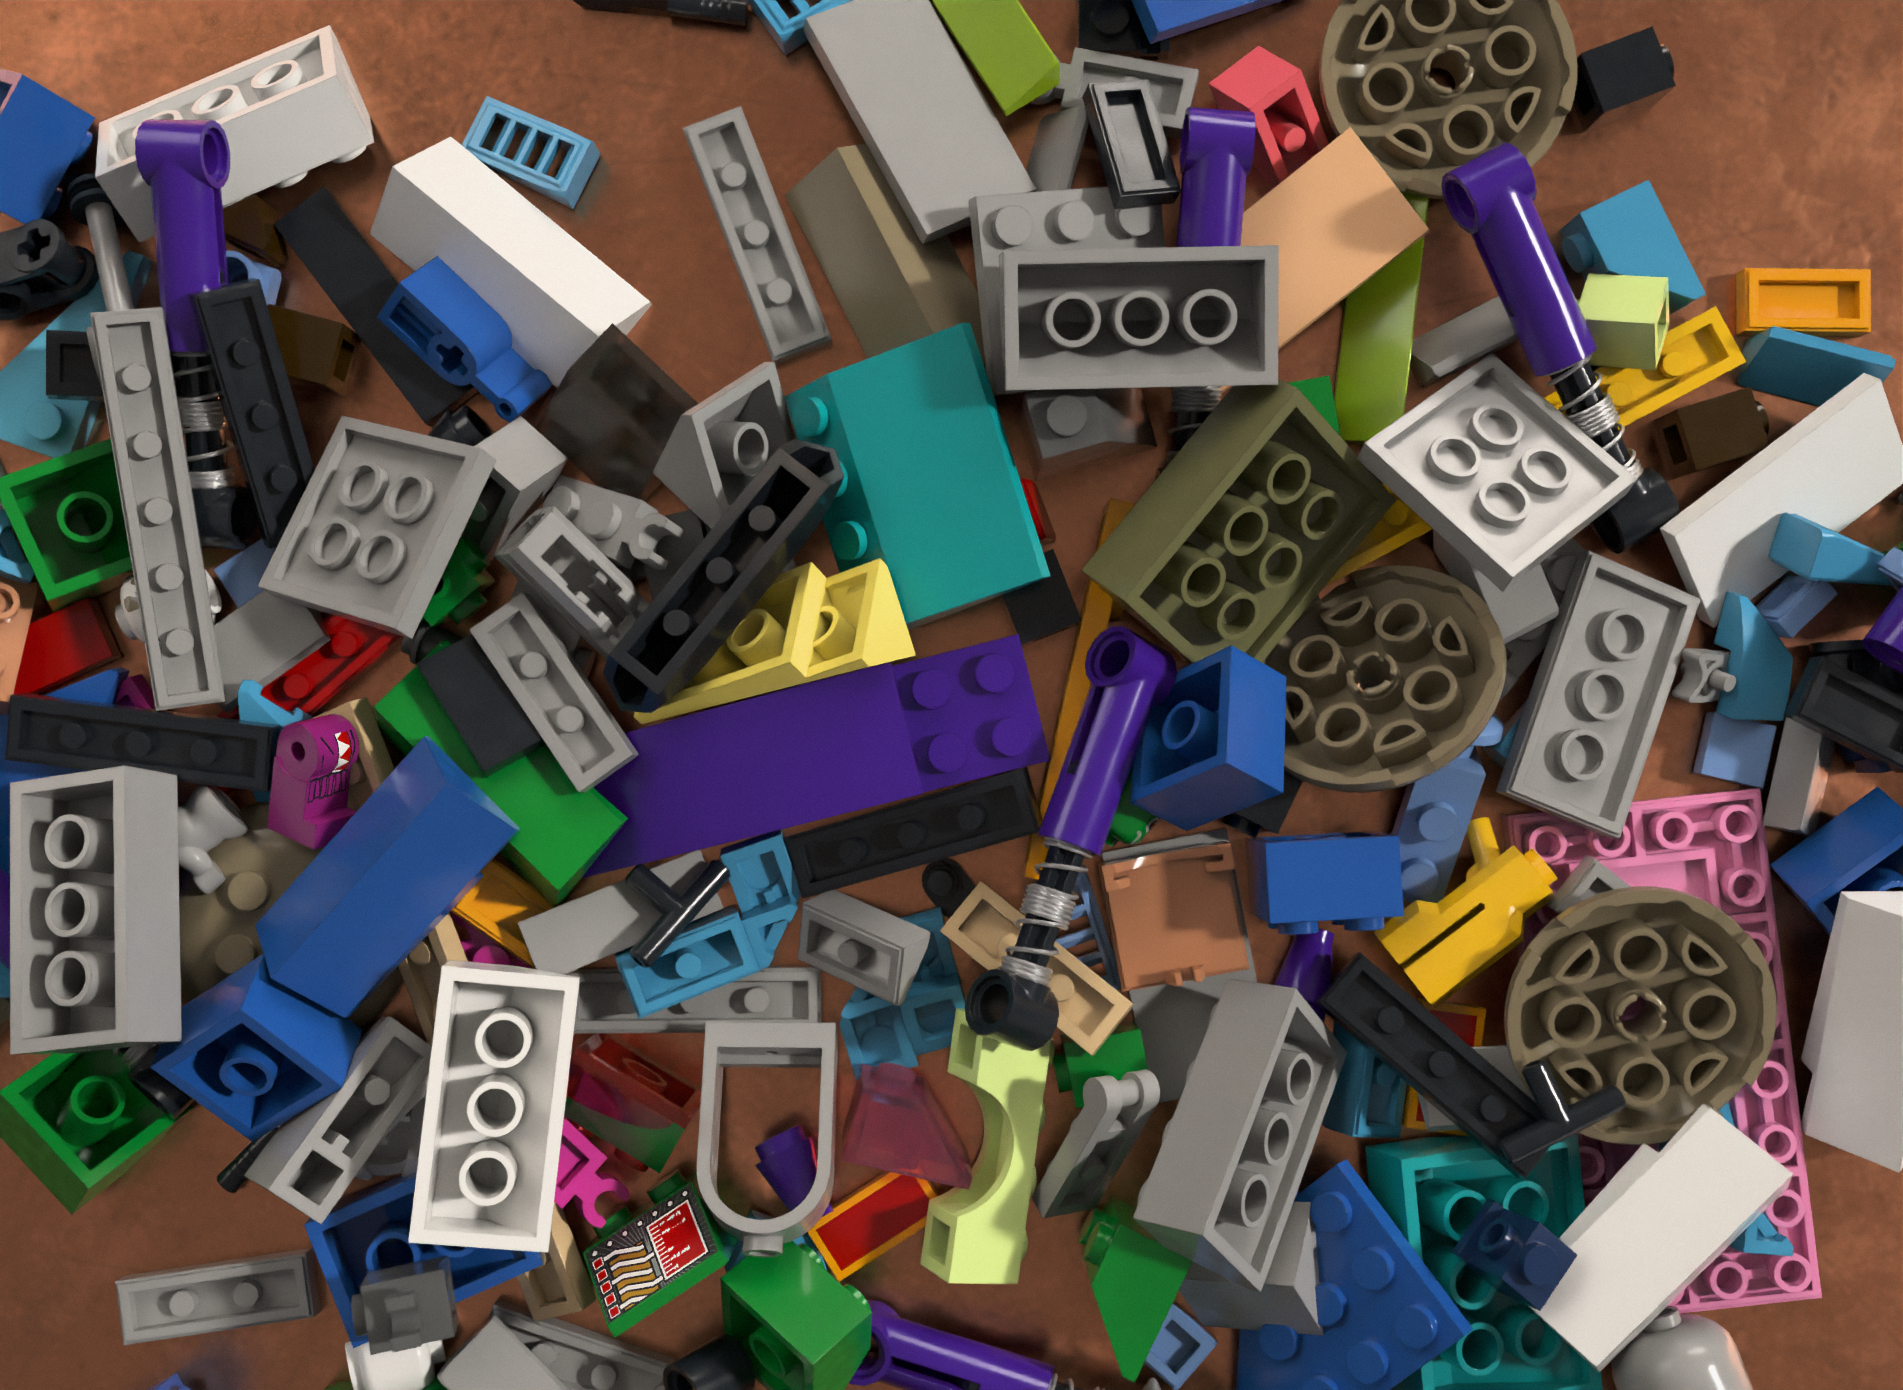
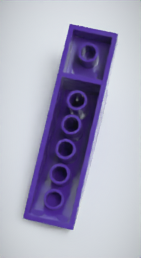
M1019 634L894 666L890 662L625 733L639 755L593 788L622 812L628 820L582 878L769 833L1050 761Z

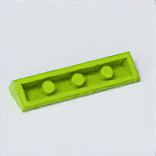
M930 0L1006 116L1060 84L1059 62L1018 0Z
M1400 191L1426 224L1429 198ZM1425 236L1345 297L1334 403L1340 435L1346 444L1363 446L1365 442L1405 413Z

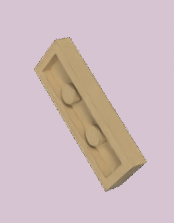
M980 881L942 927L940 932L989 971L995 968L999 969V966L1002 965V957L1007 955L1005 949L1016 945L1020 930L1017 928L1015 921L1023 919L1025 916ZM1055 941L1054 947L1059 950L1060 954L1050 956L1046 968L1053 971L1050 974L1052 978L1049 979L1050 983H1048L1047 987L1051 988L1058 1001L1059 1018L1057 1028L1093 1057L1131 1010L1133 1003Z

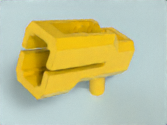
M1489 817L1477 818L1469 822L1466 833L1476 864L1467 871L1466 881L1438 903L1414 901L1404 909V916L1393 917L1384 924V929L1374 932L1434 1008L1524 941L1526 919L1555 898L1549 885L1558 878L1533 848L1523 855L1513 845L1500 854Z

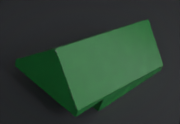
M447 640L440 642L422 660L452 644ZM417 665L373 707L375 720L382 737L403 758L410 753L424 736L430 737L520 828L519 832L499 853L554 908L563 902L628 820L622 812L594 788L587 792H578L544 740V746L485 778L418 672Z

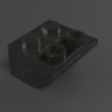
M612 323L567 370L536 429L597 486L645 501L662 483L652 472L680 416L698 403Z

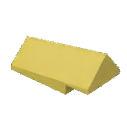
M879 558L826 578L812 562L781 573L714 656L685 687L654 712H635L634 718L641 724L915 656L916 654L888 566Z

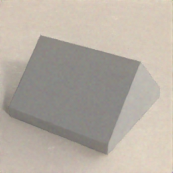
M763 362L683 413L652 472L711 529L780 446L795 439L775 363Z
M1293 1202L1261 1292L1247 1289L1192 1261L1179 1291L1203 1326L1260 1330L1264 1324L1286 1325L1298 1334L1324 1336V1328L1318 1325L1315 1286L1320 1284L1315 1224L1310 1216L1312 1202Z

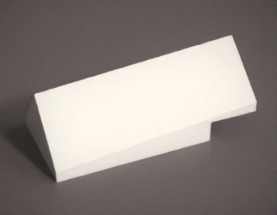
M452 137L392 166L370 235L414 271L438 256L504 319L512 334L511 348L533 369L543 371L555 387L571 400H574L650 308L651 302Z
M1841 891L1801 1060L1813 1073L1802 1115L1801 1129L1805 1135L1898 1173L1903 1168V891Z
M1703 1103L1659 1153L1643 1143L1561 1235L1559 1239L1573 1250L1577 1257L1541 1311L1530 1306L1528 1307L1600 1373L1789 1187L1793 1173L1711 1107Z

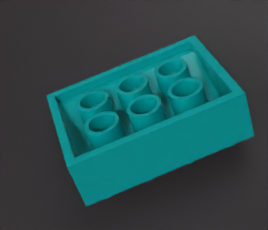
M970 323L955 325L833 371L784 396L797 439L835 449L844 474L843 482L832 504L822 518L839 573L881 558L888 566L908 630L1051 576Z
M1578 1133L1550 1146L1525 1179L1515 1177L1469 1136L1423 1137L1365 1146L1369 1190L1473 1328L1463 1338L1390 1390H1603L1601 1372L1596 1371L1532 1309L1526 1304L1498 1292L1451 1252L1488 1198L1496 1201L1506 1210L1540 1222L1557 1238H1560L1585 1210Z

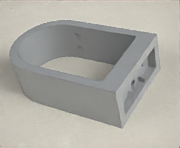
M706 1021L697 1150V1180L703 1199L716 1222L732 1237L743 1242V1255L751 1257L781 1256L783 1254V1244L791 1242L807 1233L820 1220L828 1207L833 1191L839 1046L836 1023ZM723 1067L821 1068L818 1160L815 1181L806 1198L795 1209L780 1217L765 1220L746 1218L729 1209L718 1196L717 1167Z

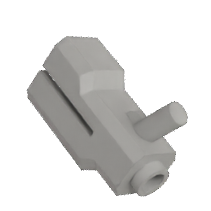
M555 506L541 508L532 513L494 554V557L524 586L543 599L606 661L610 652L650 605L638 593L633 583Z

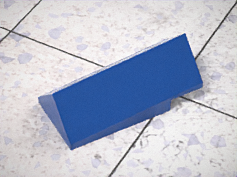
M424 736L255 925L270 978L343 1018L350 1017L484 876L480 871L519 832L520 828L430 737Z

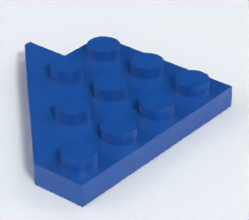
M1347 1159L1336 1164L1300 1194L1297 1191L1294 1202H1312L1310 1216L1315 1224L1320 1284L1315 1286L1318 1325L1324 1328V1336L1298 1334L1286 1325L1264 1324L1260 1330L1240 1329L1236 1390H1390L1473 1330L1472 1326Z

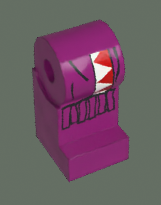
M329 714L286 725L279 734L276 756L273 763L267 828L313 850L325 847L357 812L348 808L347 805L350 768L358 757L359 740L354 727L346 718L337 714Z

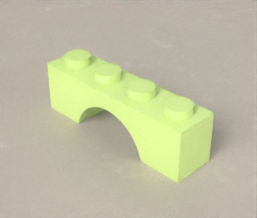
M956 1008L947 1072L962 1080L975 1094L983 1114V1142L978 1158L967 1176L948 1192L929 1200L920 1264L947 1283L1018 1284L1021 1261L1025 1258L1028 1247L1026 1221L1029 1200L1035 1191L1037 1182L1034 1164L1038 1135L1043 1129L1046 1117L1043 1099L1047 1070L1053 1062L1052 1058H1054V1041L1051 1037L1043 1047L1034 1051H1025L978 1035L970 1029L966 1021L965 1009Z

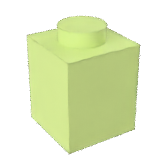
M1588 273L1581 298L1576 300L1597 345L1596 350L1592 353L1591 360L1588 361L1591 366L1656 370L1669 327L1668 278Z

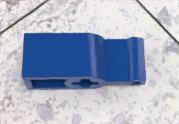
M438 256L399 282L377 316L386 327L440 377L458 386L471 383L494 405L496 413L510 423L543 397L552 386L550 379L543 371L533 369L511 348L512 334L504 319Z

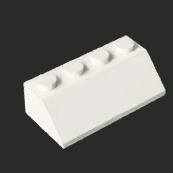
M328 25L100 122L95 178L138 242L155 236L151 186H148L143 180L135 155V139L138 128L143 121L149 119L214 120L221 125L225 131L230 149V172L224 187H221L223 208H226L273 185L277 188L291 186L302 180L309 170L329 161L344 163L356 158L366 149L367 145L374 143L370 115L332 28Z
M449 960L442 965L408 1243L548 1253L580 977L520 966Z

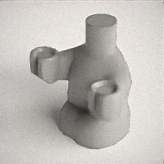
M200 784L191 793L189 800L183 805L178 806L179 867L192 874L191 878L194 884L205 894H211L226 880L223 872L217 863L211 859L208 852L218 846L223 840L238 838L250 830L240 809L217 786Z

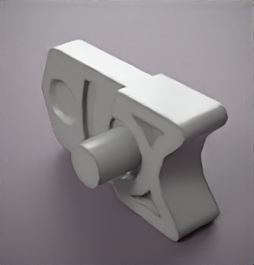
M1685 648L1682 652L1684 662L1680 667V673L1683 675V678L1673 690L1672 696L1689 703H1703L1719 700L1721 690L1731 691L1736 684V678L1725 673L1731 651Z

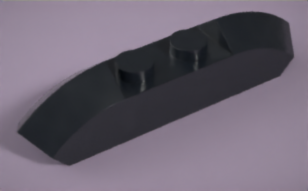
M793 439L780 446L610 652L603 670V675L620 711L654 712L685 687L714 656L803 547L832 504L844 479L835 449L798 439Z

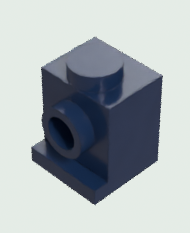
M1489 1198L1451 1251L1498 1292L1541 1311L1577 1257L1573 1250L1540 1222L1506 1210L1496 1201Z

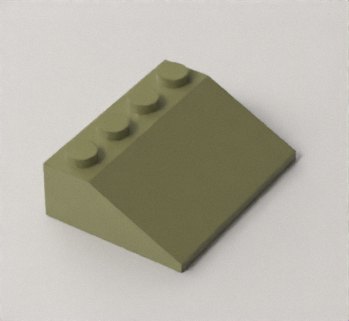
M1278 379V385L1233 386L1081 571L1190 665L1231 645L1263 662L1396 500L1374 474L1357 460L1358 456L1298 388Z

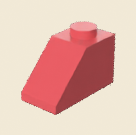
M1257 46L1208 83L1219 109L1254 112L1256 132L1252 164L1272 189L1329 144L1301 69L1266 49Z

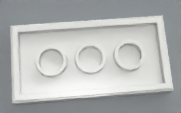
M1866 373L1860 375L1660 528L1688 594L1701 599L1696 612L1699 620L1713 628L1716 627L1719 623L1726 592H1735L1751 600L1789 571L1768 557L1780 517L1783 513L1800 515L1839 533L1903 484V444L1881 379Z

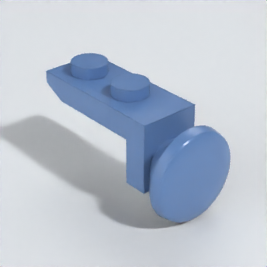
M1495 713L1478 738L1460 756L1435 773L1407 784L1391 833L1399 835L1404 901L1414 902L1420 900L1438 903L1444 898L1486 776L1476 746L1495 745L1502 739L1503 723Z

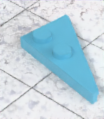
M128 250L123 255V261L133 306L136 309L153 261L144 255ZM98 279L95 287L86 296L75 300L0 371L1 440L52 458L85 448L102 401L59 400L47 397L46 330L87 332L86 327L92 326L90 313L106 311L100 279Z

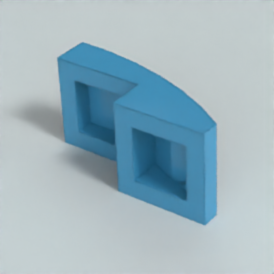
M940 907L900 917L930 932L927 950L904 1003L899 1005L907 1034L916 1056L951 1047L956 1008L965 1009L966 1003L950 940L940 932L945 925Z

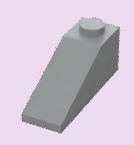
M387 1017L356 1048L343 1087L281 1124L244 1176L297 1211L322 1224L429 1073L432 1046L392 1017Z

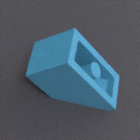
M1649 180L1580 212L1560 229L1564 237L1562 248L1565 258L1575 272L1582 273L1585 281L1588 273L1667 277L1669 285V314L1685 308L1706 295Z

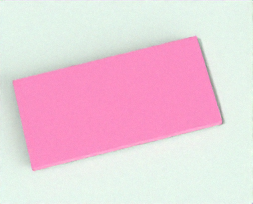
M1745 788L1632 801L1620 839L1604 837L1543 811L1502 815L1506 850L1514 845L1524 855L1533 848L1558 878L1549 885L1554 895L1583 858L1589 855L1631 887L1654 886L1671 888L1692 894L1715 905L1729 915L1751 936L1763 954L1771 972L1777 1001V1020L1773 1044L1767 1061L1752 1087L1745 1083L1728 1104L1734 1127L1793 1173L1789 1187L1763 1212L1778 1234L1786 1236L1793 1245V1256L1743 1253L1728 1246L1668 1305L1677 1307L1679 1314L1822 1298L1765 826L1762 825L1764 817L1760 788ZM1547 904L1526 919L1524 941L1517 946L1519 960L1540 930L1559 915L1548 907ZM1638 996L1637 1001L1629 1004L1625 1008L1623 1015L1619 1016V1019L1627 1020L1636 1017L1644 1008L1645 1000ZM1578 1133L1585 1208L1641 1145L1609 1143ZM1658 1143L1646 1144L1659 1153Z

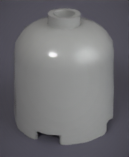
M1667 1306L1611 1361L1616 1390H1753L1738 1348L1730 1333L1709 1318L1693 1314H1679L1678 1308L1675 1306Z

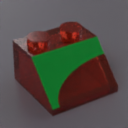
M595 1033L577 1047L571 1057L564 1118L586 1138L591 1139L595 1134L615 1146L614 1155L629 1167L641 1172H646L650 1167L660 1173L700 1109L701 1090L607 1033Z

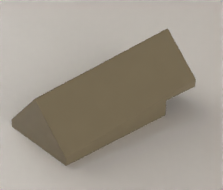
M867 144L836 148L785 194V198L866 358H871L955 325L970 323L986 371L978 294L948 236H942L922 245Z

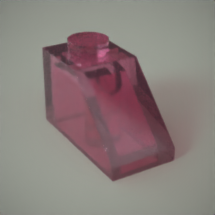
M862 1063L842 1131V1160L969 1190L972 1173L968 1150L924 1078L916 1076L909 1068L895 1063H881L878 1067Z

